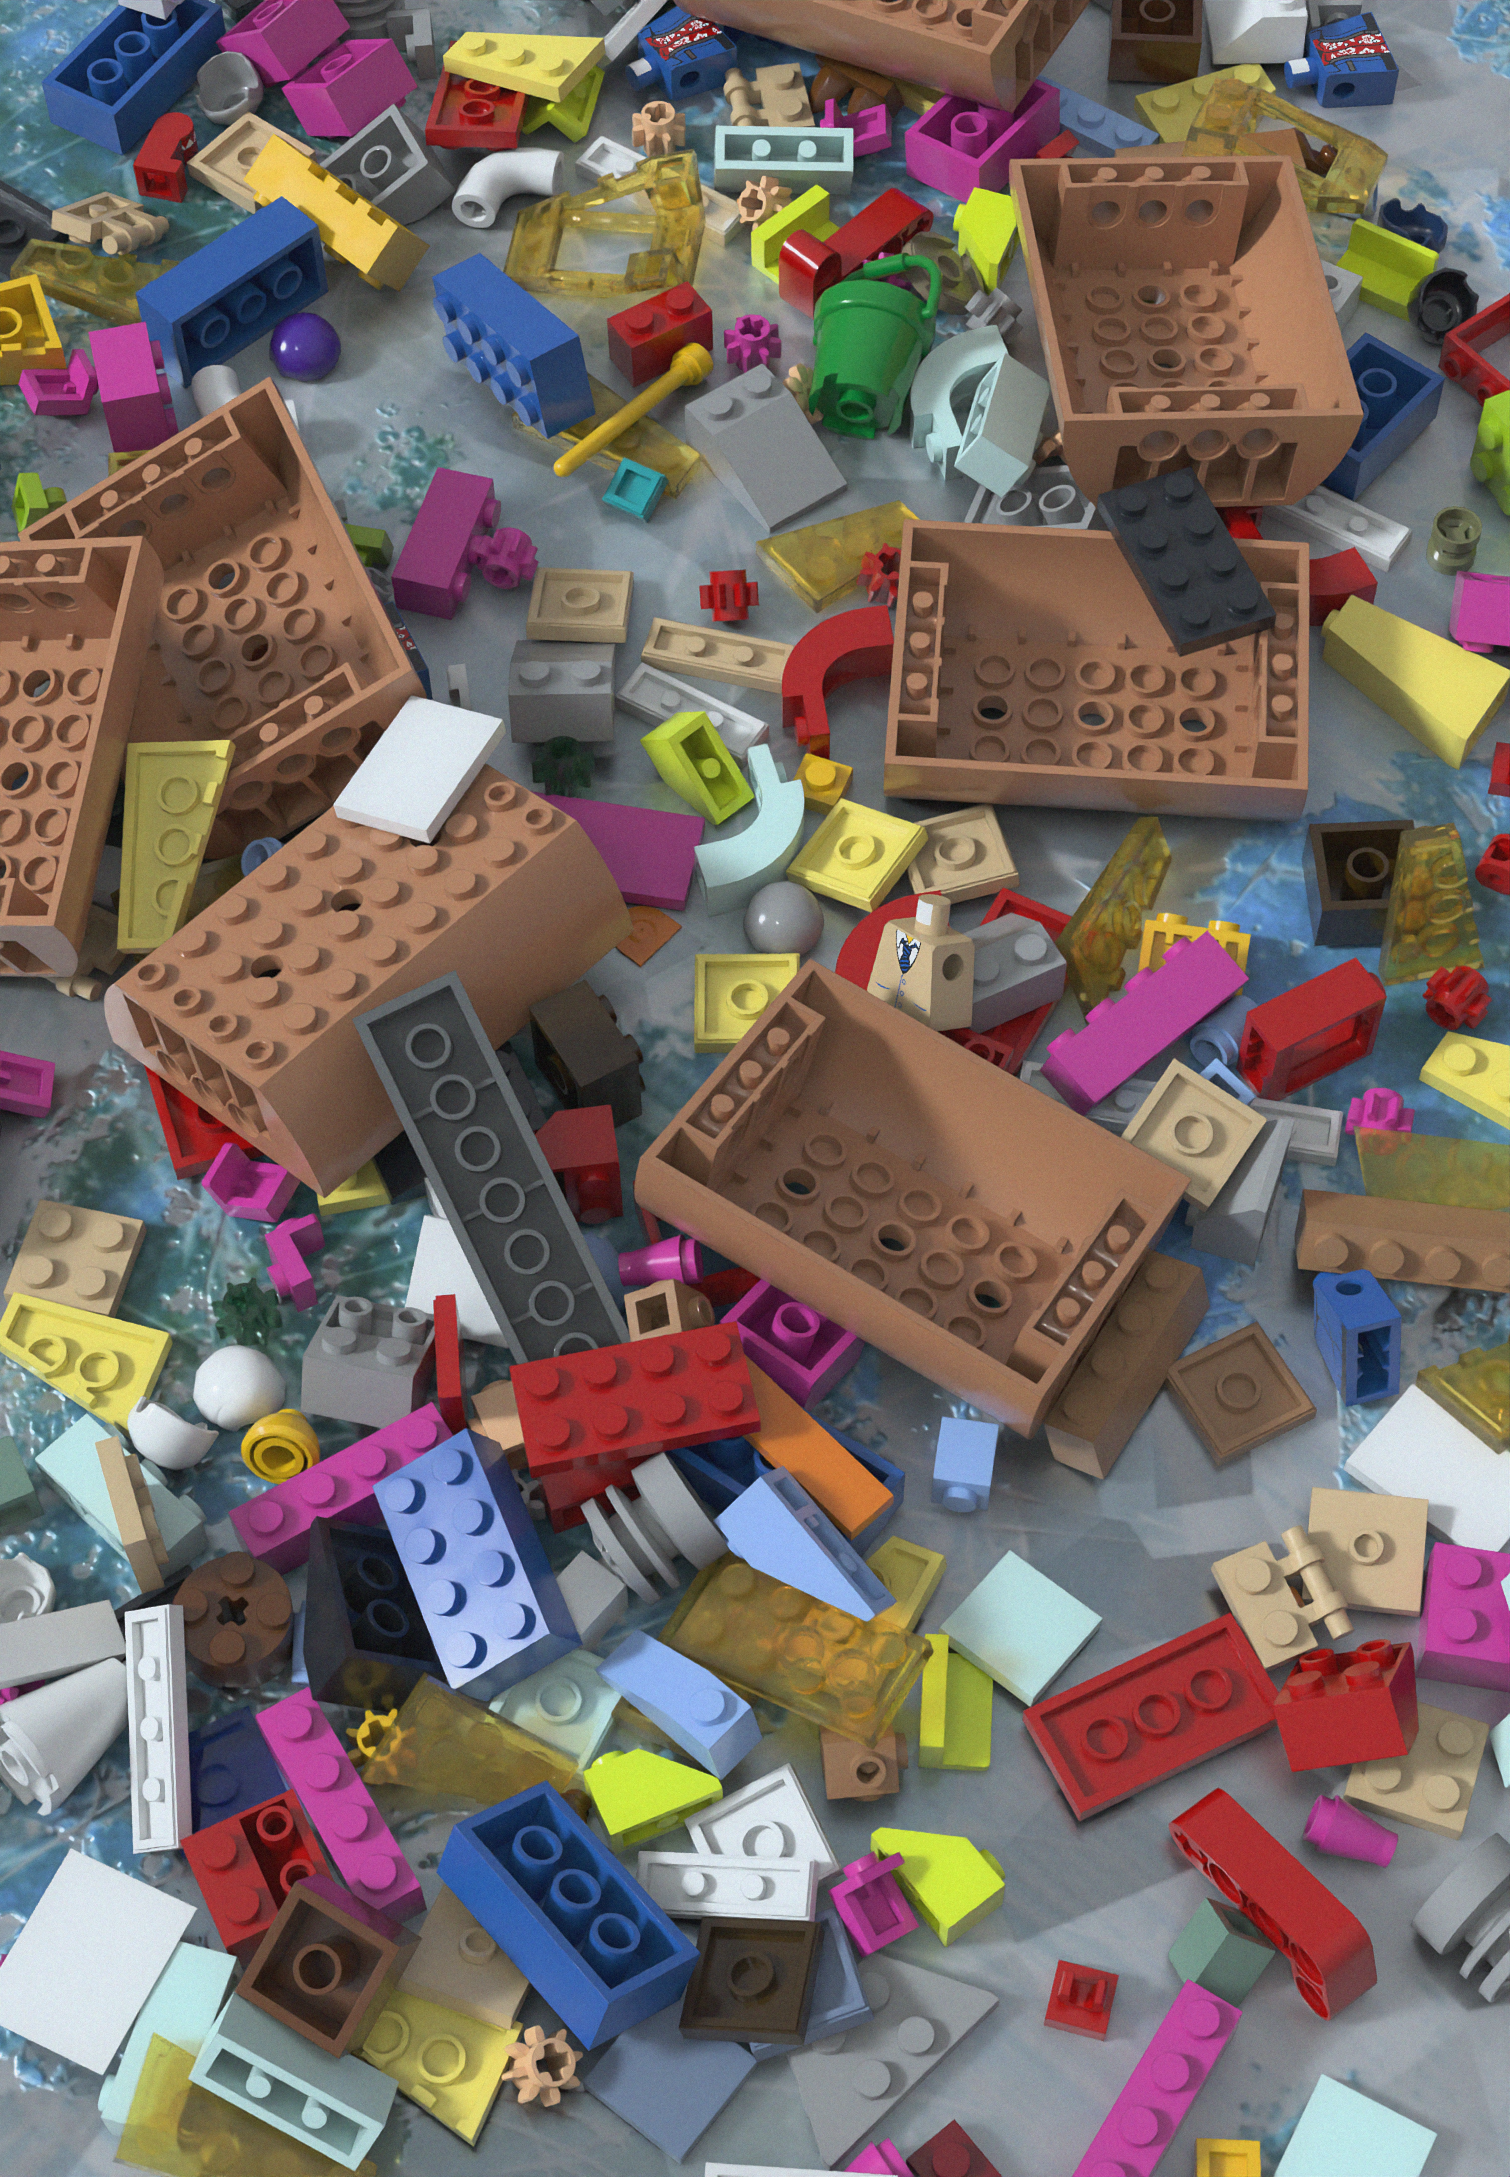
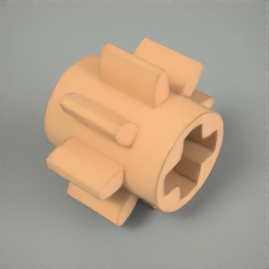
M653 101L643 107L641 114L633 113V146L639 147L643 145V150L648 157L656 159L666 158L675 152L676 145L685 146V114H675V109L671 103Z
M762 176L760 183L747 181V188L743 190L739 199H737L738 209L742 216L739 222L740 224L753 226L752 230H755L792 203L790 197L791 188L779 186L778 178Z
M540 2025L525 2030L524 2038L527 2045L515 2042L505 2047V2052L512 2059L509 2071L502 2075V2080H512L514 2085L520 2090L518 2094L519 2103L532 2101L540 2093L541 2102L544 2106H551L560 2103L561 2095L558 2087L569 2090L580 2085L581 2082L573 2073L576 2061L582 2058L583 2054L580 2051L573 2052L571 2047L564 2042L567 2034L565 2029L552 2032L545 2039L543 2029ZM545 2059L548 2064V2071L539 2073L536 2061Z

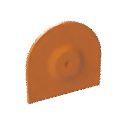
M636 906L628 909L634 931L616 946L619 952L640 967L682 928L680 924L662 911L649 906Z

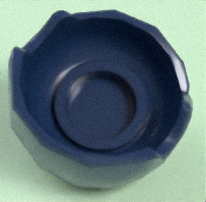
M1393 198L1380 206L1377 226L1433 250L1438 254L1445 248L1448 225L1441 216L1426 211L1424 204L1418 203L1412 210H1404L1401 208L1400 200Z

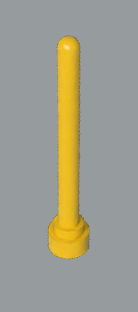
M691 342L673 355L670 370L554 463L555 474L562 478L568 477L681 385H697L708 377L713 371V361L708 351L703 346Z

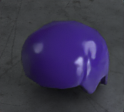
M307 312L288 315L275 326L269 344L270 361H273L280 375L302 382L322 379L335 368L341 355L340 339L333 326L321 316Z

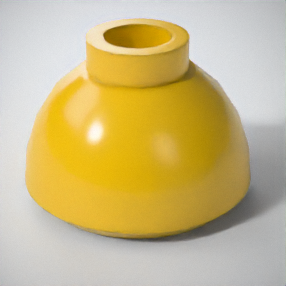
M282 1409L277 1413L259 1419L248 1430L241 1444V1456L249 1470L261 1479L274 1484H281L320 1462L321 1451L318 1437L306 1417L295 1409Z

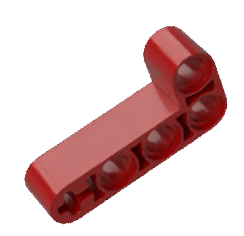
M891 188L824 242L804 229L793 232L783 244L779 254L780 298L814 321L815 303L826 289L840 283L849 274L862 269V261L864 259L878 260L880 252L894 255L902 253L903 247L916 234L930 231L934 220L933 212L899 189Z
M1214 1789L1169 1823L1170 1834L1186 1858L1291 1961L1293 1979L1300 1995L1320 2018L1326 2021L1331 2020L1377 1984L1373 1945L1360 1921L1223 1789Z

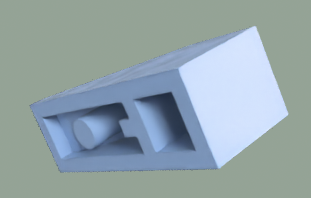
M784 1466L760 1476L714 1520L715 1524L723 1532V1538L728 1548L738 1557L745 1559L751 1567L866 1622L887 1611L897 1602Z
M636 1629L595 1669L598 1676L719 1780H722L763 1739L752 1707L711 1672L639 1629Z

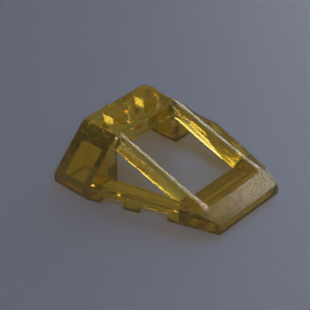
M1234 78L1225 80L1215 79L1190 125L1181 157L1232 156L1233 152L1241 156H1278L1279 154L1244 137L1242 134L1243 132L1256 133L1264 116L1274 120L1280 119L1297 127L1296 130L1310 136L1313 135L1339 150L1326 178L1293 162L1303 201L1306 204V212L1364 213L1387 165L1388 154L1373 141L1308 113L1260 87L1246 85L1245 82Z
M694 149L648 157L636 162L638 170L616 179L612 172L597 178L599 186L572 197L568 190L519 210L503 272L526 291L595 298L660 293L686 281L693 286L706 223L698 162ZM645 190L656 215L583 210ZM564 228L653 234L649 251L629 254L625 274L554 269Z

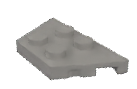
M876 1952L867 1955L857 1965L875 2020L786 2052L792 2071L796 2076L807 2118H809L822 2165L827 2171H833L999 2006L1000 1999L993 1992Z

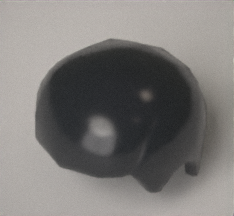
M1447 267L1424 276L1411 291L1407 303L1408 317L1415 331L1425 341L1431 342L1434 345H1443L1446 333L1477 314L1479 295L1468 285L1466 281L1468 275L1464 271Z

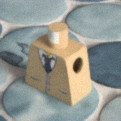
M925 894L919 896L916 917L894 919L885 924L867 992L935 1031L971 1027L975 945L971 938L948 926L951 900L939 895Z

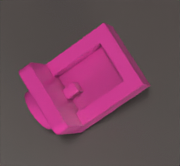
M835 98L825 101V118L820 120V128H853V158L865 154H874L882 149L892 147V117L886 104L843 116Z
M84 349L72 350L67 369H23L19 380V386L34 415H87L93 395H96L99 390L95 367L91 365Z
M225 1143L203 1178L202 1186L230 1217L277 1223L301 1180L279 1164L251 1161L237 1144Z
M312 1213L303 1218L288 1219L278 1225L274 1231L265 1234L271 1262L273 1263V1265L266 1268L270 1280L280 1298L289 1294L298 1313L318 1304L312 1276L302 1259L325 1246L321 1224L316 1214Z
M875 1851L842 1868L848 1880L827 1891L862 1958L920 1927L891 1873V1870L905 1863L900 1852L881 1862Z

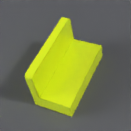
M595 64L561 103L530 95L521 131L528 135L549 121L574 143L586 136L605 72Z
M816 184L751 232L752 266L779 285V254L783 244L793 232L804 229L824 242L840 228L829 220L830 193Z
M1357 218L1351 228L1348 249L1336 266L1363 277L1359 300L1410 322L1407 311L1409 295L1424 276L1436 272L1439 254L1368 221Z
M925 1634L918 1767L987 1771L990 1767L993 1679L962 1655L948 1653L949 1635Z

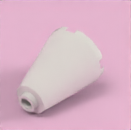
M108 1658L0 1705V1779L23 1804L27 1805L34 1799L42 1803L43 1805L37 1812L38 1814L44 1816L59 1808L129 1724L126 1660L121 1663L115 1658Z

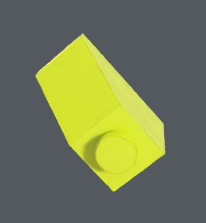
M974 187L967 204L960 203L957 208L953 231L959 232L958 253L960 256L965 253L973 260L981 274L984 291L989 296L995 288L1000 290L1021 241L1011 196Z
M705 711L677 712L640 739L641 744L663 781L711 824L719 825L755 797Z
M639 1748L626 1754L623 1751L607 1753L596 1759L590 1769L583 1771L586 1794L591 1799L592 1808L610 1849L615 1852V1855L685 1826L684 1819L723 1799V1788L717 1777Z
M880 1827L871 1834L870 1853L875 1851L880 1862L900 1852L905 1863L891 1870V1873L903 1896L946 1948L1003 1904L1006 1885L1003 1880L1006 1876L1001 1865L988 1850L982 1849L978 1852L966 1837Z

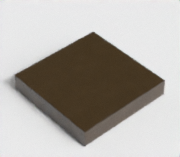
M702 1916L696 1948L701 1955L688 1981L679 2023V2030L683 2038L804 2046L825 1936L821 1922Z

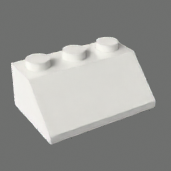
M1203 0L1213 64L1285 63L1286 61L1303 58L1308 18L1305 0Z

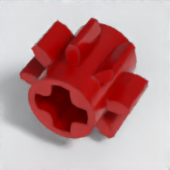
M883 543L881 550L876 555L868 551L864 553L861 562L863 569L859 572L856 584L866 586L869 595L868 602L871 603L875 600L876 602L887 604L889 608H893L898 598L901 549L889 547L887 543Z
M746 569L709 572L710 585H699L701 609L712 610V622L749 619L748 606H759L758 582H747Z
M1462 965L1456 966L1450 973L1441 966L1427 981L1428 989L1422 995L1427 1000L1425 1009L1428 1016L1440 1027L1447 1030H1456L1464 1022L1473 1030L1487 1015L1486 1007L1492 1001V998L1487 995L1489 986L1485 978L1475 969Z

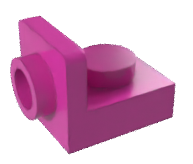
M0 1050V1109L45 1118L51 1107L55 1063Z

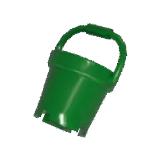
M907 252L867 262L862 269L849 274L840 283L826 289L815 303L813 344L816 346V355L808 403L812 416L815 408L824 414L822 426L829 431L845 437L867 440L874 439L877 428L889 426L888 436L894 433L901 425L916 371L930 353L936 336V319L934 317L937 314L942 292V272L934 260L924 255H909ZM912 267H921L927 270L931 277L927 304L910 291L890 283L874 280L908 272Z

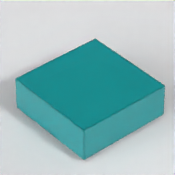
M623 457L602 501L616 510L648 523L669 480L665 475Z

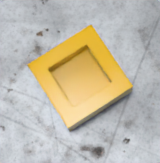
M806 753L793 781L801 779L804 791V808L828 815L840 798H845L853 781V767Z
M1196 2138L1194 2143V2177H1261L1260 2141Z

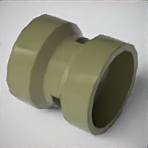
M1453 506L1444 508L1434 517L1431 538L1428 541L1426 559L1435 571L1443 575L1454 576L1457 574V570L1468 571L1474 564L1476 545L1479 543L1482 532V523L1473 511L1465 507Z

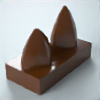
M819 54L814 56L820 70L813 81L809 94L812 114L825 110L826 100L835 98L836 102H839L848 92L852 95L849 100L847 115L886 104L891 117L895 118L903 107L904 102L895 83L875 71Z

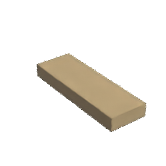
M654 617L641 654V663L643 662L659 670L782 694L784 667L796 645Z

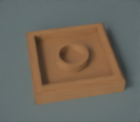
M1257 1321L1175 1361L1168 1369L1164 1384L1218 1466L1314 1419L1317 1412L1316 1407Z

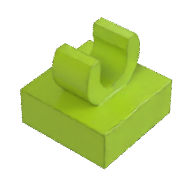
M38 473L18 474L11 509L18 532H21L67 503L62 488L49 487L43 490Z
M344 523L365 568H373V562L390 565L394 546L385 530Z

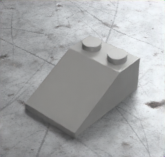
M392 104L319 164L402 225L422 219L457 191L433 148L426 146V138L423 131L395 104ZM321 240V246L323 248L325 242Z
M763 363L685 405L686 445L769 534L847 490V482L795 398Z
M1068 465L1034 468L1024 484L1019 486L1015 483L1002 498L980 484L964 520L965 523L1109 531L1098 509L1084 496L1076 485Z
M517 640L510 662L508 690L512 743L613 741L616 643Z

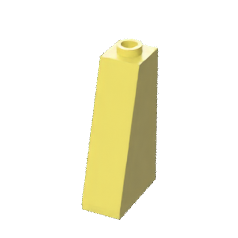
M1354 595L1350 596L1340 611L1333 609L1323 624L1321 636L1326 638L1322 659L1445 763L1459 770L1504 704L1510 684V670L1474 652L1464 650L1463 647Z

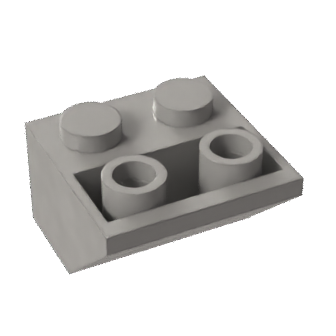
M337 1295L303 1355L301 1412L385 1428L422 1408L426 1401L436 1359L434 1314L425 1313L420 1309L412 1307L399 1308L374 1303L362 1297Z

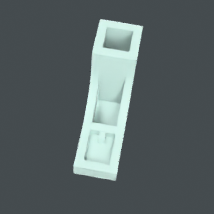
M997 325L969 330L944 341L922 361L913 379L909 422L911 444L913 449L926 446L930 461L932 463L938 462L945 480L962 477L964 474L954 467L963 437L953 413L961 405L974 399L978 383L1004 353L1008 354Z
M768 744L748 748V779L760 812L755 822L737 836L694 847L695 877L708 917L743 909L749 905L752 896L767 884L785 881L787 878L785 871L802 850L804 841V791L801 779L787 782L783 763L781 761L773 762Z

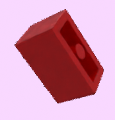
M688 281L607 318L609 358L633 388L669 371L673 355L688 343H697L708 352L713 350L712 309Z

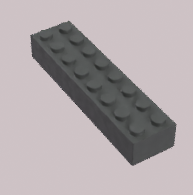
M456 970L353 1018L352 1021L517 1365L631 1342L626 1324Z

